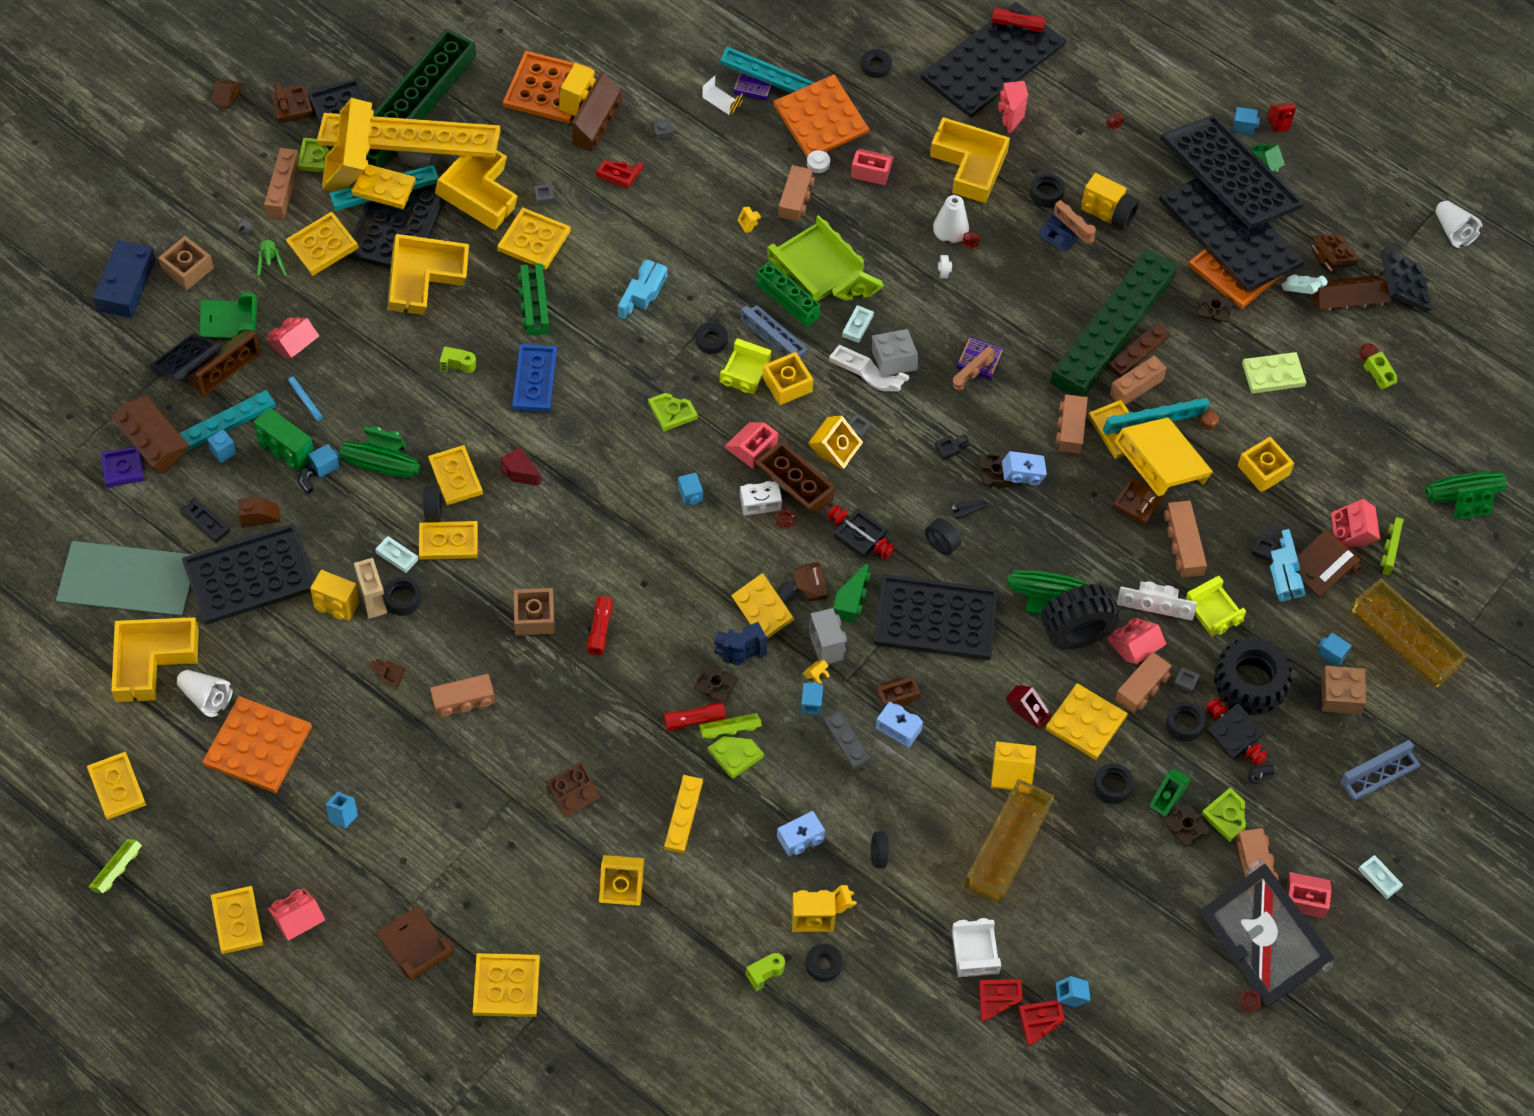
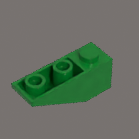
M865 564L837 592L833 609L835 615H839L840 620L855 623L856 616L861 615L863 605H860V601L865 600L867 589L864 586L865 583L869 584L871 572H868L869 564Z

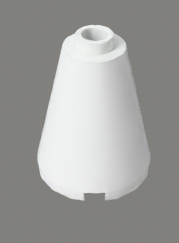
M957 195L949 196L934 221L933 231L941 241L945 242L947 240L951 241V243H957L965 239L968 234L969 223L964 201Z
M1443 201L1437 205L1436 215L1453 246L1457 248L1462 244L1467 246L1479 236L1480 226L1482 227V223L1477 217L1450 201Z
M185 670L177 677V686L206 716H217L218 713L216 712L220 709L224 710L231 700L232 689L229 686L231 684L225 679L191 670Z

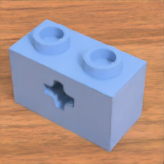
M1009 451L1002 460L1004 480L1039 485L1047 475L1044 456Z
M890 701L876 720V729L910 748L920 734L923 726V721L917 715L908 713L903 707Z
M813 811L777 828V838L788 856L798 855L805 848L820 844L825 835V829Z

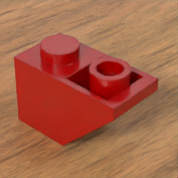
M1286 102L1270 105L1267 117L1273 132L1290 130L1297 108L1295 104Z

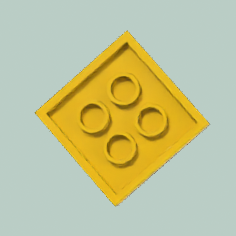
M522 207L498 244L497 251L534 266L535 264L542 263L543 269L546 270L569 235L571 227Z
M333 212L328 213L285 239L312 276L359 248L357 242Z
M1077 683L1046 725L1045 730L1097 760L1126 719L1128 713Z
M477 953L473 1016L537 1017L540 955Z

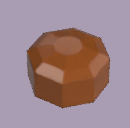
M1207 410L1201 414L1200 424L1205 429H1213L1217 427L1219 416L1215 411Z

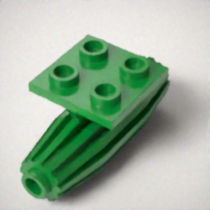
M365 426L364 431L367 435L368 443L344 441L342 443L339 459L356 467L396 477L414 478L415 475L419 474L420 464H418V460L398 451L399 449L406 450L407 446L400 433L390 430L385 432L377 426H371V428Z
M1475 472L1450 476L1429 483L1427 488H1425V496L1431 502H1456L1455 520L1491 515L1494 495L1506 490V477L1503 472Z
M1013 570L1012 574H1008L1007 585H1010V590L1028 595L1026 612L1042 615L1043 608L1055 596H1059L1062 592L1071 590L1073 587H1080L1084 584L1090 585L1088 582L1067 575L1038 570Z

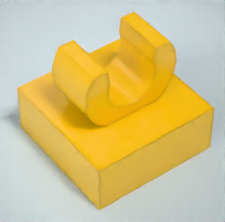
M743 207L738 222L744 232L749 233L752 232L754 226L758 225L757 219H761V216L757 211L752 212L750 207Z
M825 660L816 661L803 672V675L806 679L813 678L815 683L821 684L822 681L819 675L822 674L824 678H828L829 673L825 669L829 665Z
M841 885L834 891L836 913H843L846 909L852 908L857 904L856 901H852L851 896L854 892L849 891L848 885Z

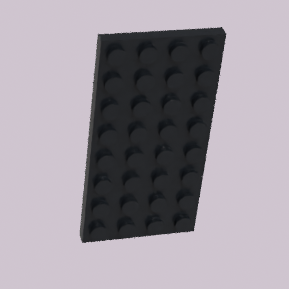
M1017 2L1006 9L1013 13L1033 15ZM991 20L921 73V79L971 118L1000 96L1004 83L1017 82L1062 48L1066 40L1046 24H1044L1043 32H1037L1025 27L993 23Z
M1215 115L1168 131L1160 137V140L1249 229L1299 210L1304 205V202Z
M1198 177L1161 194L1159 197L1162 204L1246 293L1304 264V260L1268 222L1249 229Z

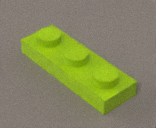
M1398 517L1395 518L1393 524H1389L1387 534L1390 535V538L1386 539L1384 550L1387 552L1386 555L1382 556L1380 566H1383L1382 574L1390 576L1394 566L1403 519Z
M757 713L699 724V730L703 738L712 739L720 734L733 735L740 730L753 731L756 727H761V719Z
M127 839L89 885V888L97 893L108 891L112 887V882L115 878L125 871V866L128 862L138 855V850L142 845L137 840Z

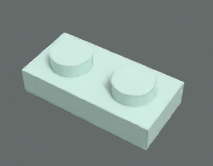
M857 305L842 332V337L859 343L873 318L874 312Z
M389 536L375 549L376 554L405 573L418 561L417 555Z
M1375 855L1358 869L1386 899L1403 886Z

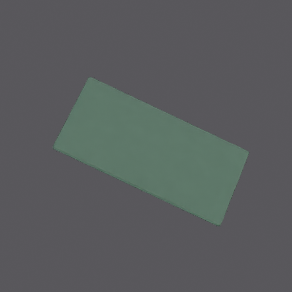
M72 541L56 601L59 603L183 616L190 582L182 558L192 554Z

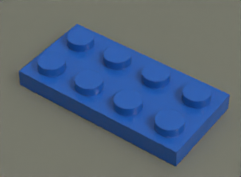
M520 344L512 405L513 410L550 412L557 346Z

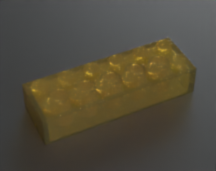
M1382 578L1356 598L1350 612L1435 688L1438 689L1463 667L1468 654Z
M1020 779L1017 780L966 877L965 888L1002 905L1052 808L1055 795Z

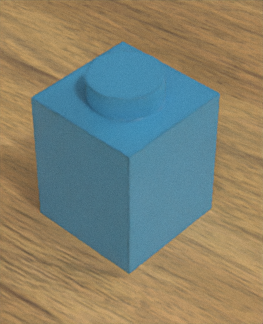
M1237 107L1232 131L1253 135L1255 128L1259 127L1260 118L1257 117L1258 110Z
M224 429L207 438L210 451L220 464L236 455L234 442Z
M329 444L308 454L310 465L319 478L339 468V454L336 449L332 450Z
M697 473L678 477V489L685 506L695 505L703 501V489Z
M1331 633L1328 638L1324 637L1318 645L1320 647L1318 656L1339 667L1348 655L1352 645Z
M814 682L803 683L801 713L821 715L823 685Z
M337 792L325 804L329 822L343 828H347L358 816L354 798Z
M1069 976L1056 982L1058 1003L1076 1008L1090 1001L1088 981Z

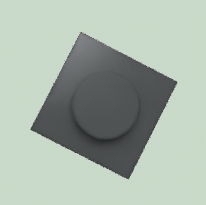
M669 118L652 121L656 139L673 136V129Z
M552 184L534 186L537 205L554 203Z
M856 414L848 422L860 439L872 425L871 422L859 414Z
M1182 667L1175 680L1174 687L1192 694L1200 675Z

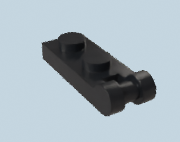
M193 498L188 506H183L180 509L181 514L185 518H188L215 543L230 532V528L197 498Z

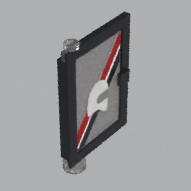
M1259 859L1247 867L1246 872L1248 876L1198 912L1268 1008L1321 969L1324 972L1332 969L1335 958L1263 859Z

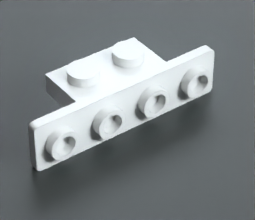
M1140 582L1139 590L1120 587L1117 605L1187 620H1193L1197 603L1179 599V589L1169 585H1156L1153 582Z

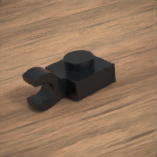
M966 434L956 439L951 435L935 442V448L944 461L960 454V449L967 448L969 446V438Z
M1270 527L1266 537L1259 536L1252 550V555L1270 561L1272 557L1271 551H1274L1277 546V542L1273 541L1276 536V529Z

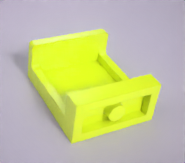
M737 338L734 343V351L725 369L720 372V383L754 395L762 380L763 365L771 361V350Z
M1220 576L1189 591L1185 599L1197 603L1194 615L1211 637L1216 634H1223L1233 625L1241 624L1246 613L1244 608L1239 610L1222 588L1223 580Z

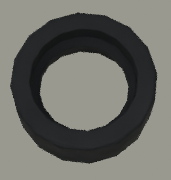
M1044 173L1036 176L1031 185V199L1040 207H1055L1058 201L1063 200L1064 182L1055 174ZM1042 185H1049L1054 187L1058 193L1053 196H1046L1039 193L1037 188Z
M1125 194L1113 213L1111 224L1125 230L1132 222L1138 210L1139 199Z
M439 485L424 487L423 511L425 522H441L442 494Z
M942 518L935 519L925 528V535L934 549L944 555L952 554L961 545V537L952 524Z
M397 577L385 585L383 590L384 604L392 614L405 616L418 609L421 603L420 588L414 580L407 577ZM405 588L413 592V599L408 603L396 604L391 601L390 595L395 590Z
M1187 701L1179 702L1173 705L1168 712L1166 719L1167 731L1177 740L1192 741L1202 733L1205 723L1204 713L1194 703ZM1179 713L1190 714L1197 721L1196 727L1192 730L1179 728L1174 723L1175 715Z
M1111 763L1104 765L1097 772L1094 789L1096 795L1101 800L1117 804L1129 797L1134 779L1126 767ZM1106 775H1117L1125 781V788L1122 792H1110L1103 787L1102 779Z

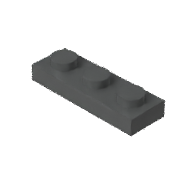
M842 711L824 719L825 726L852 770L870 762V756Z

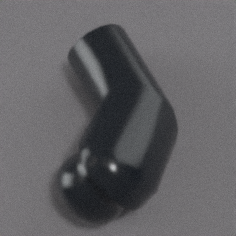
M303 467L298 477V484L307 495L314 491L313 486L309 482V478L314 474L311 467Z
M1255 766L1248 775L1249 782L1251 784H1258L1264 775H1274V766Z

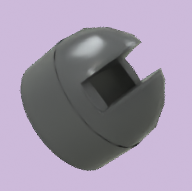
M242 218L237 228L239 232L243 230L242 234H248L254 226Z

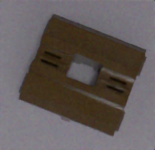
M1207 292L1201 293L1197 316L1228 323L1234 300L1220 296L1219 292H1217V295Z
M988 454V456H978L983 485L989 488L995 486L1000 489L1001 487L1008 488L1011 486V481L1004 480L1002 460L1005 457H1000L1001 455Z
M708 664L700 674L698 681H696L694 690L725 703L738 681V677L725 672L724 668L719 669ZM714 681L719 685L714 686L712 685V682Z
M1190 804L1182 806L1164 820L1185 847L1190 844L1192 845L1198 839L1200 840L1211 830L1201 819V814H1197ZM1183 823H1187L1190 828L1184 827Z

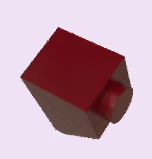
M520 447L501 457L500 470L512 482L536 486L541 484V474Z
M1016 685L1005 698L1017 715L1038 729H1041L1052 716L1032 686Z

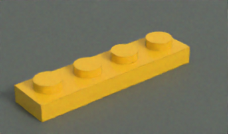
M683 775L664 850L681 854L685 853L703 779Z

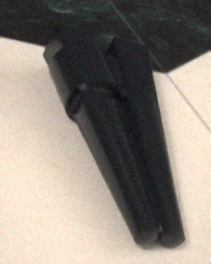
M986 500L964 502L953 505L951 509L954 512L959 511L956 513L955 518L960 519L988 506Z

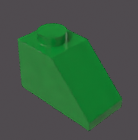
M1257 144L1250 148L1273 173L1277 172L1279 167L1285 165L1278 145Z
M1174 768L1165 777L1149 807L1167 817L1184 793L1191 779Z

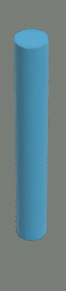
M290 377L288 379L289 384L316 421H320L323 418L321 413L296 379Z

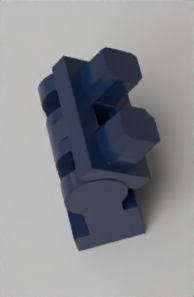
M1054 212L1049 219L1045 220L1038 233V236L1062 251L1071 249L1079 239L1071 229L1054 215Z
M759 622L743 628L742 633H735L731 629H729L728 634L717 632L714 640L716 645L714 654L723 656V662L729 664L731 661L734 665H741L747 658L757 654L759 658L767 656V637Z

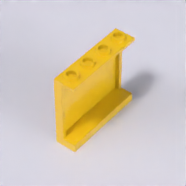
M1169 417L1122 428L1114 440L1157 496L1164 495L1171 486L1199 480L1203 485L1213 472Z

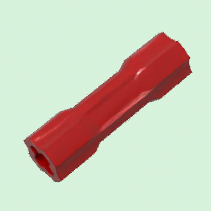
M995 7L992 22L1002 25L1010 24L1025 27L1032 31L1043 32L1046 18L1013 13L1009 10Z
M599 596L596 599L594 618L587 644V652L591 655L599 656L604 652L605 637L613 607V600L609 597Z
M723 702L708 704L705 707L664 713L666 730L671 731L681 729L684 726L723 720L726 715Z

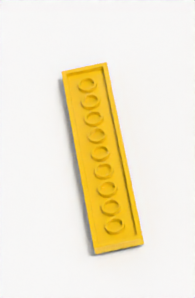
M323 114L317 138L318 145H336L340 114ZM373 117L370 121L372 131L370 137H368V143L370 144L369 149L495 158L501 129L500 125Z

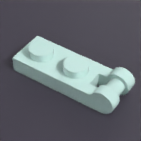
M1291 275L1281 285L1284 291L1314 294L1318 291V288H1323L1327 285V280L1324 276L1313 278Z

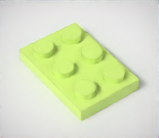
M1297 352L1243 359L1242 365L1251 394L1305 387L1306 385Z

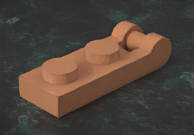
M1061 200L1055 204L1054 215L1086 244L1093 243L1096 228L1093 225H1087L1081 216H1077L1072 211L1069 205L1064 204Z
M990 346L953 378V387L956 391L963 390L964 383L967 380L975 378L984 365L988 366L994 360V350Z

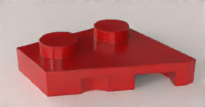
M604 161L596 171V177L628 189L643 169V163L638 162L637 165H627V162Z
M1021 979L979 980L981 1022L1022 1002Z
M1058 1000L1022 1005L1018 1009L1027 1047L1032 1046L1065 1020L1062 1005L1058 1003Z

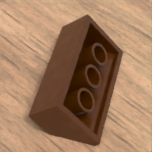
M601 72L572 121L573 145L589 151H593L594 147L599 145L602 133L607 131L609 121L614 119L617 107L620 108L623 101L621 89L604 72Z
M1380 275L1327 280L1326 286L1318 288L1317 292L1311 294L1314 306L1319 308L1320 311H1331L1332 308L1336 307L1340 310L1349 309V306L1365 308L1367 304L1384 306V303L1391 302L1386 278Z
M243 331L239 335H235L227 344L220 346L221 349L217 351L214 357L206 359L199 368L193 369L188 373V384L202 397H205L261 355L255 331Z
M149 396L124 403L111 416L113 421L152 468L162 473H165L190 448V445Z
M783 441L755 461V464L808 511H821L834 500L836 487Z

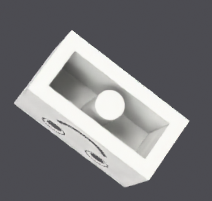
M766 481L761 484L740 486V500L744 516L781 511L782 498L779 484L776 482Z

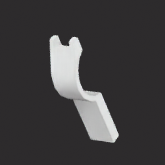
M838 345L829 356L831 363L860 375L869 385L881 391H900L901 385L909 379L908 375L901 372L896 376L882 377L879 369L870 358L841 345Z

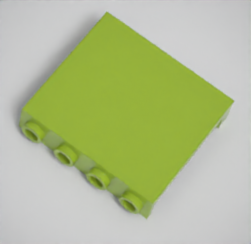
M819 215L816 218V224L779 247L774 243L768 246L767 258L816 301L832 293L833 288L850 277L854 272L858 270L863 272L864 269L863 258L857 255L852 247L841 239L839 233L835 232L829 223Z

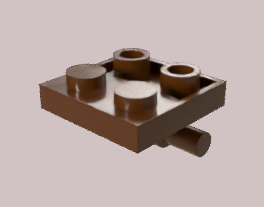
M280 82L274 84L276 91L270 92L278 123L313 115L304 84L282 89Z
M1318 234L1313 239L1315 243L1311 246V249L1316 254V259L1322 266L1326 267L1330 274L1337 271L1334 266L1356 265L1360 260L1355 250L1347 244L1344 236L1340 234Z
M1131 477L1113 503L1112 508L1146 525L1164 499V495L1157 496L1151 487Z
M582 762L545 781L547 792L549 794L552 793L564 817L601 798Z

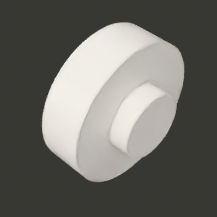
M813 151L808 155V169L813 170L814 173H823L829 169L830 157L826 152Z
M940 255V262H938L940 279H948L949 272H952V262L949 261L948 255Z

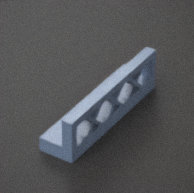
M746 305L741 309V321L783 357L797 352L801 358L808 352L807 347L758 305L751 309Z
M1409 739L1344 773L1340 783L1353 801L1419 768L1420 763L1411 752L1414 747L1413 743ZM1406 756L1412 763L1408 767L1400 765V760ZM1387 766L1396 768L1395 774L1383 773L1384 768ZM1368 776H1378L1379 782L1376 784L1367 782ZM1354 783L1363 785V789L1356 794L1350 785Z

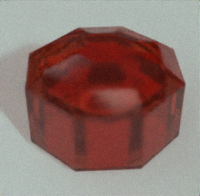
M1116 112L1107 117L1106 124L1112 130L1117 129L1124 124V118L1122 114Z
M976 232L964 233L962 244L968 248L978 247L980 236Z
M1366 343L1361 346L1359 356L1362 360L1366 361L1368 357L1377 354L1378 349L1375 345Z
M782 509L776 514V525L780 528H790L794 524V514L790 510Z
M1245 990L1240 996L1241 1006L1247 1011H1256L1261 1006L1260 994L1255 990Z

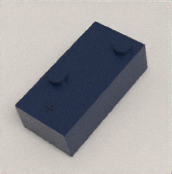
M117 240L93 297L97 311L129 318L133 317L156 261L153 247Z

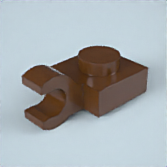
M376 659V662L372 660L369 666L373 671L380 673L379 680L394 688L399 687L406 670L391 661L384 662L380 659Z

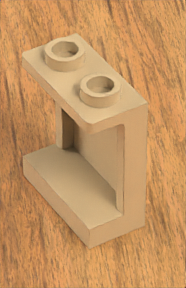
M370 558L354 563L358 588L368 619L387 614L382 597L384 591L374 559Z

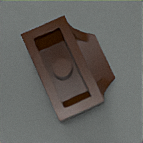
M819 562L799 566V569L793 571L797 589L806 594L808 602L827 598L826 582Z
M914 677L895 679L882 683L881 687H877V693L883 708L886 707L889 701L903 706L912 703L921 696Z

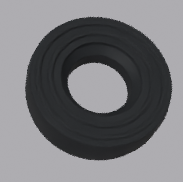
M881 49L868 50L861 58V69L869 77H884L892 68L891 56ZM880 60L883 62V65L881 67H873L870 65V61Z
M707 322L697 329L695 342L697 347L705 353H719L727 346L728 333L721 324ZM708 333H715L719 339L714 343H709L704 337Z
M877 831L873 833L871 839V860L874 868H886L889 858L888 836L886 832Z
M819 944L808 952L805 965L807 972L812 978L817 981L828 982L835 979L841 973L843 958L840 951L834 946ZM820 956H827L832 960V966L829 969L822 970L817 966L816 960Z

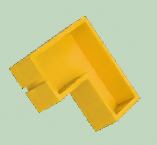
M351 98L340 110L337 142L325 156L322 190L335 192L349 188L361 176V173L366 171L368 166L366 154H368L370 148L368 137H370L372 131L370 121L374 113L371 110L372 103Z
M943 117L931 143L930 157L960 166L954 179L953 194L986 204L1008 152L1010 138Z
M496 150L495 158L461 155L438 179L435 190L436 195L494 231L501 225L504 218L506 219L514 210L518 197L494 181L504 170L507 156Z
M396 234L392 250L387 310L404 312L405 309H408L407 313L424 315L427 307L429 282L463 286L467 275L469 244Z
M195 617L115 621L111 689L115 702H133L134 698H137V701H156L157 665L197 664L198 625Z

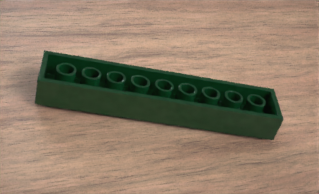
M446 28L375 110L373 117L423 120L476 58L475 42ZM369 149L368 154H366V160H368L369 165L382 168L396 151Z
M1146 248L1053 369L1050 383L1070 395L1085 397L1108 367V363L1118 354L1174 280L1178 265Z

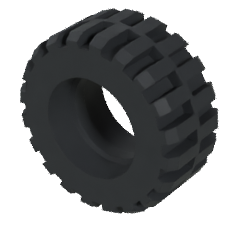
M1084 584L1062 592L1046 604L1041 615V621L1051 644L1062 650L1083 648L1086 645H1092L1096 641L1104 639L1106 635L1112 633L1113 629H1116L1120 620V612L1110 590L1100 584Z
M1252 636L1246 637L1245 640L1239 638L1234 643L1226 646L1217 663L1214 682L1216 683L1215 688L1217 692L1221 693V699L1224 702L1226 700L1229 702L1228 706L1233 708L1236 704H1239L1249 714L1255 715L1256 712L1264 714L1267 713L1268 709L1272 711L1277 708V705H1281L1293 679V667L1291 663H1288L1290 658L1286 653H1282L1283 649L1280 646L1276 647L1273 645L1274 642L1270 640L1268 642L1264 641L1261 637L1253 639ZM1245 665L1259 667L1267 673L1271 682L1262 686L1248 684L1239 677L1236 669Z

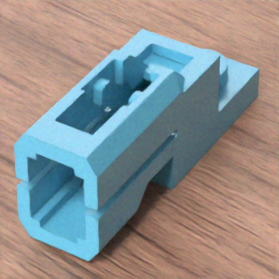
M650 260L643 261L638 271L639 280H631L618 305V317L625 319L627 314L632 312L634 306L646 310L650 301L656 299L667 278L666 266L657 263L654 267L655 262Z
M1289 529L1282 531L1283 538L1280 539L1282 548L1271 551L1273 563L1270 568L1279 601L1292 599L1285 573H1287L1293 598L1305 595L1301 576L1296 573V571H1300V566Z

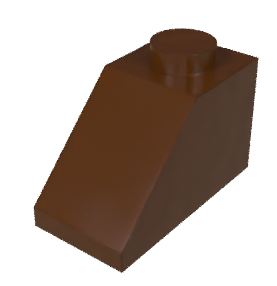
M226 79L214 82L211 103L217 104L218 108L223 109L233 106L241 90L242 83Z
M259 497L237 499L242 528L281 522L279 505L277 503Z

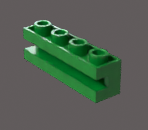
M770 261L756 271L758 278L755 284L806 328L820 317L821 305Z
M542 263L535 264V270H528V265H520L521 273H517L518 284H522V287L519 288L520 299H524V302L520 303L521 314L525 313V317L522 318L523 329L527 328V336L549 334Z

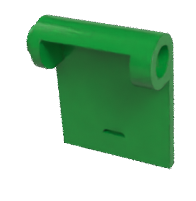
M245 292L238 297V301L201 300L200 336L208 339L232 340L235 335H239L243 331L256 332L257 297L254 294Z

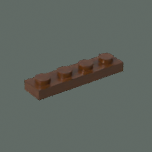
M1156 322L1108 363L1107 368L1118 377H1122L1170 337L1171 332Z

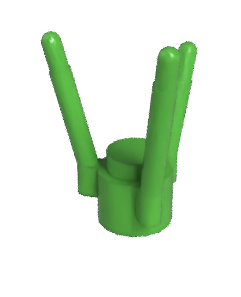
M271 240L261 242V251L258 252L257 276L261 274L263 258L266 259L269 266L271 264L270 259L274 258V256H276L283 275L287 276L279 250L275 248V243Z

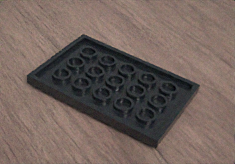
M437 183L412 190L404 209L375 201L367 202L352 235L359 248L345 257L391 268L393 242L396 234L429 239L445 202L443 198L435 194Z
M294 523L182 558L205 625L309 593L315 581Z
M883 574L873 645L990 660L998 589Z

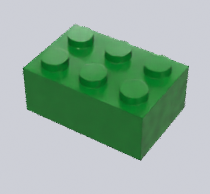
M270 407L254 421L257 443L262 449L269 450L276 459H281L291 470L295 469L299 473L303 467H307L310 464L308 454L314 451L310 436Z

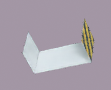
M715 76L703 86V98L728 115H731L742 104V94L737 99L732 98L715 86Z

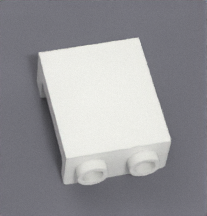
M981 918L977 921L959 920L953 923L952 938L958 977L1000 973L1001 961L997 954L994 920Z

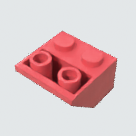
M1024 81L1004 83L1003 91H1000L1001 102L998 103L999 112L1003 114L1002 123L1003 126H1006L1008 133H1011L1025 116L1028 92Z
M858 149L852 163L851 178L885 186L894 156Z
M289 317L283 321V326L279 329L275 328L270 331L265 341L284 358H292L318 338L319 335L308 318Z
M749 422L725 445V449L754 469L757 466L755 461L778 444V432L764 422Z
M1361 499L1331 513L1334 535L1347 547H1365L1381 540L1376 507L1366 500Z
M1138 618L1130 620L1126 626L1116 629L1112 635L1107 637L1109 643L1125 661L1138 664L1152 652H1156L1166 645L1158 624Z
M1289 872L1286 892L1302 914L1325 919L1329 910L1332 891L1330 880Z
M305 889L295 890L286 899L277 900L271 907L267 908L281 933L288 941L325 921L316 900Z

